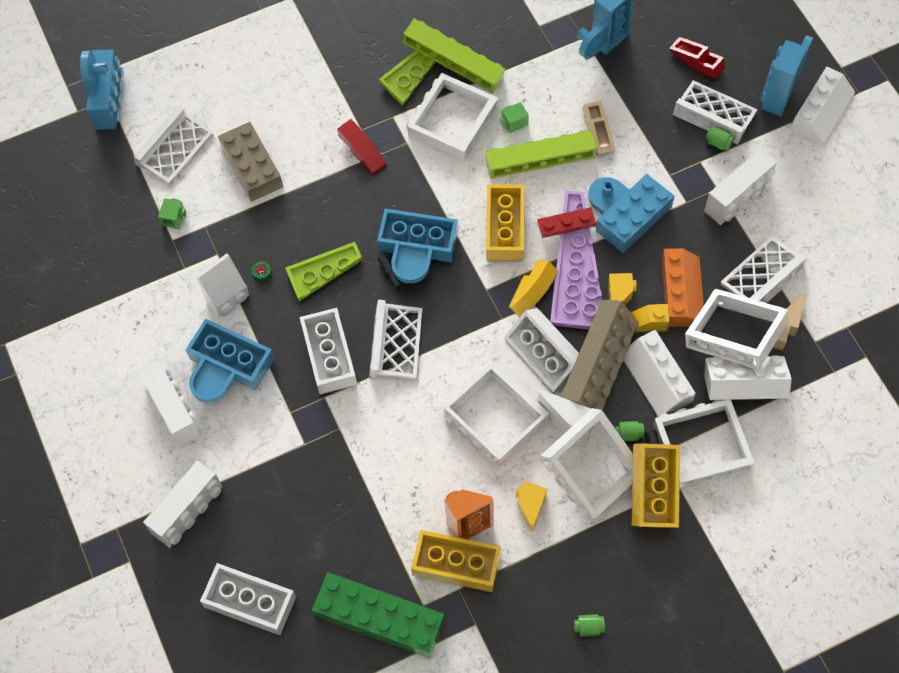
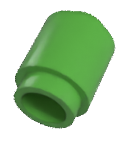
M714 127L713 130L710 129L706 135L707 144L720 150L725 149L728 151L734 141V137L730 133Z
M638 421L618 422V426H615L623 441H639V439H644L643 423H638Z
M598 614L578 615V620H574L575 633H579V637L600 636V633H605L604 616H598Z

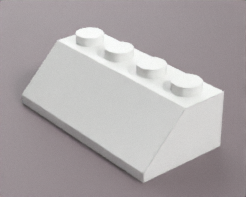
M829 67L825 68L796 115L791 131L822 146L825 144L855 94L854 89L842 73Z
M538 308L525 310L504 338L544 383L555 392L567 383L579 353Z
M656 330L639 337L628 347L623 362L657 416L664 413L670 414L693 402L696 393Z

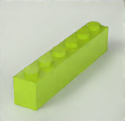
M414 18L403 33V44L491 93L495 91L503 79L505 68L500 64L488 60L484 55H479L472 51L471 48L461 45L455 39L443 35L439 30L427 26L423 21H418Z
M592 130L580 131L574 134H563L559 137L544 138L539 141H528L524 144L490 149L485 151L486 164L490 179L593 159L596 158L597 146Z

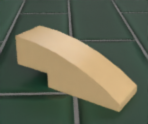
M602 101L584 104L582 107L588 131L592 130L597 146V155L614 152L615 147Z
M801 295L787 308L788 323L773 348L783 351L788 334L795 336L807 295Z

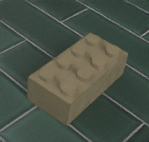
M251 122L217 136L221 149L250 202L283 187L281 175Z

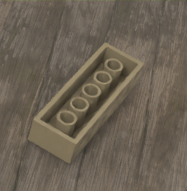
M601 301L562 392V398L591 409L603 411L605 402L638 325L637 319L622 301Z

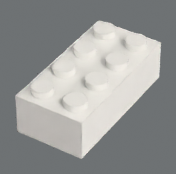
M759 149L709 192L704 212L719 225L725 221L729 222L737 210L741 211L744 209L750 199L753 200L759 195L762 188L766 189L773 181L772 176L776 172L777 162L762 149Z
M337 308L300 317L319 394L357 385Z
M775 355L767 357L759 370L718 357L706 358L704 379L710 400L789 398L792 379L784 356Z
M159 360L138 370V374L178 446L181 448L201 437L198 432L201 428L167 366H162Z
M197 460L143 522L150 533L169 548L177 544L182 537V533L192 527L195 518L207 509L208 503L220 494L222 485L216 473Z
M217 563L200 602L204 608L281 635L296 595L293 590Z

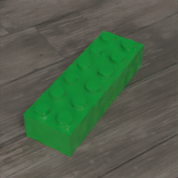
M329 572L326 574L312 608L314 617L429 659L432 656L445 621L443 613Z

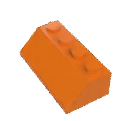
M683 248L664 249L662 272L665 304H668L669 311L668 327H690L704 307L700 257Z
M462 489L458 492L453 491L449 493L446 499H444L446 523L454 537L469 540L494 526V500L492 496Z

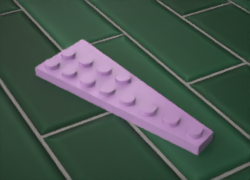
M565 190L563 213L586 208L584 192ZM590 228L560 234L556 267L558 273L555 276L550 319L554 326L590 329L602 301Z

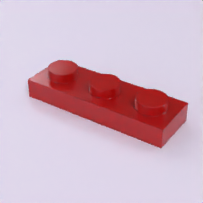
M589 207L537 219V224L541 237L546 238L596 227V220L592 208Z

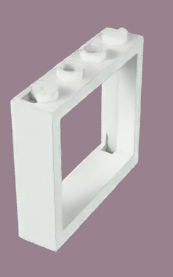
M441 73L439 78L434 80L430 92H426L422 104L417 106L413 118L408 120L406 125L408 136L465 162L496 112L498 97ZM443 87L485 105L461 145L419 127V124Z
M715 289L685 334L686 348L759 370L788 323V309ZM717 306L773 322L757 349L704 334L701 331Z
M495 362L491 363L443 407L444 418L450 424L454 423L458 427L459 433L463 437L467 436L471 440V444L477 450L481 449L485 453L486 459L492 464L495 463L498 467L549 421L550 414ZM492 378L537 419L500 454L493 450L455 413L458 408Z
M731 399L715 400L707 405L701 403L692 409L682 408L673 414H660L654 419L653 427L657 431L659 443L670 445L664 426L725 410L741 451L742 459L683 475L680 473L679 489L752 470L755 462Z
M592 408L541 455L545 461V467L556 476L555 481L567 491L566 496L578 506L577 511L582 513L585 518L588 517L595 520L633 484V453L603 411ZM595 425L627 469V472L591 505L561 465L558 458Z

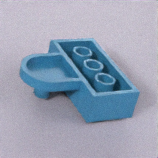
M594 0L592 30L588 32L583 27L577 33V38L582 40L579 55L586 60L595 56L599 51L607 55L630 33L634 0Z
M806 35L802 45L786 40L783 47L779 46L776 59L771 63L770 72L766 79L767 82L763 89L764 92L760 99L763 102L761 110L780 117L782 116L813 41L812 37Z
M114 49L83 51L80 58V71L82 82L88 93L87 112L96 130L117 129V122H120V113L118 111V107H121L120 92L123 90L121 78L124 77L123 67H120L119 57H116Z
M648 174L641 178L630 190L614 178H599L591 184L588 194L590 204L602 214L597 219L595 231L622 253L672 208L675 197Z
M384 209L377 239L379 252L393 254L391 262L392 271L398 280L404 283L419 282L428 274L431 260L452 263L458 235V219Z
M205 319L186 348L189 359L198 363L189 380L190 390L196 399L205 403L216 402L223 398L234 380L256 390L275 359L272 349Z

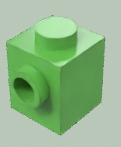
M519 102L501 110L500 122L503 128H507L508 132L511 133L528 126L529 115L522 103Z
M164 198L158 215L161 226L179 229L182 219L184 220L186 217V209L182 201L175 198Z

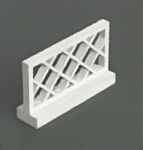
M693 80L681 99L679 98L676 102L673 115L707 131L717 127L728 132L734 137L733 143L738 145L757 109ZM696 88L700 90L701 93L694 94L692 89ZM713 96L716 97L717 100L710 101L708 97ZM704 98L706 102L698 103L697 99ZM692 99L694 104H691L685 100ZM729 103L733 105L734 108L726 109L724 104ZM720 105L722 110L715 111L713 106ZM703 107H708L709 110H710V112H708V111H706V110H704V109H702V108H703ZM740 111H746L751 114L742 116ZM736 112L738 117L731 118L729 113ZM722 114H724L725 117H726V119L721 118V117H719V116H717V115H722ZM735 122H741L743 127L735 124Z
M178 105L134 155L135 164L140 168H145L170 185L213 135V131L185 113L184 108ZM186 119L192 123V127L181 128V123ZM200 130L207 133L202 138H196L195 131ZM193 131L194 139L183 140V132ZM174 133H180L181 140L170 141V136ZM195 143V148L185 151L184 144ZM182 144L183 151L172 153L171 145ZM161 146H169L170 153L159 154V149ZM184 155L182 163L174 164V156ZM171 157L172 164L161 165L160 158ZM150 159H158L159 166L151 167L147 163ZM163 169H173V174L169 178L162 174Z
M771 236L721 281V286L732 294L746 297L743 295V290H754V295L749 299L768 303L806 268L807 257L802 253L798 255ZM773 244L778 248V251H767V247ZM789 255L793 258L790 262H782L781 256ZM765 256V263H754L756 257ZM768 256H779V262H768ZM766 267V274H755V268ZM768 267H780V271L778 273H769ZM744 268H752L753 274L742 275L741 271ZM767 278L765 285H756V279ZM740 279V286H731L728 283L731 280ZM742 279H753L754 285L742 286Z
M378 300L369 377L377 378V375L416 380L422 308L386 304L385 300ZM388 310H394L400 316L392 320L388 316ZM408 313H418L417 319L412 323L406 315ZM401 318L408 324L402 330L395 324ZM390 326H393L398 332L393 337L386 333V329ZM410 328L416 333V336L411 340L404 334ZM400 335L407 342L401 347L393 341ZM389 343L396 349L390 355L384 350V347ZM408 345L414 350V354L409 358L402 351ZM398 353L405 359L399 365L392 359ZM388 360L395 367L391 371L382 370L383 364ZM408 363L413 368L412 374L404 373L401 367Z

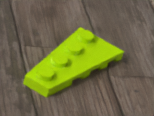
M415 50L379 79V83L403 106L436 61Z
M353 242L286 267V272L298 301L306 298L362 261V256L356 243Z

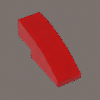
M679 37L669 48L675 56L687 65L714 79L726 68L724 57L710 53L707 46Z
M352 119L337 128L338 137L350 148V152L372 175L387 165L370 139Z

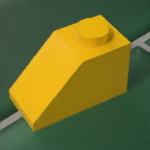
M632 273L609 274V300H619L626 305L632 299L633 292L636 291V280H633Z
M668 304L647 305L631 312L638 321L635 332H652L654 330L659 332L667 331Z
M524 481L523 486L518 487L515 497L518 498L517 505L529 530L534 531L547 496V488Z

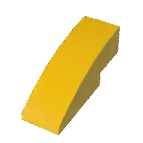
M537 260L531 274L523 276L509 306L518 317L525 310L531 309L541 299L557 275L558 270L549 260Z

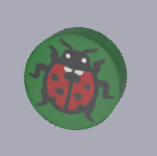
M262 261L254 264L252 267L254 278L258 281L267 280L271 276L269 264Z

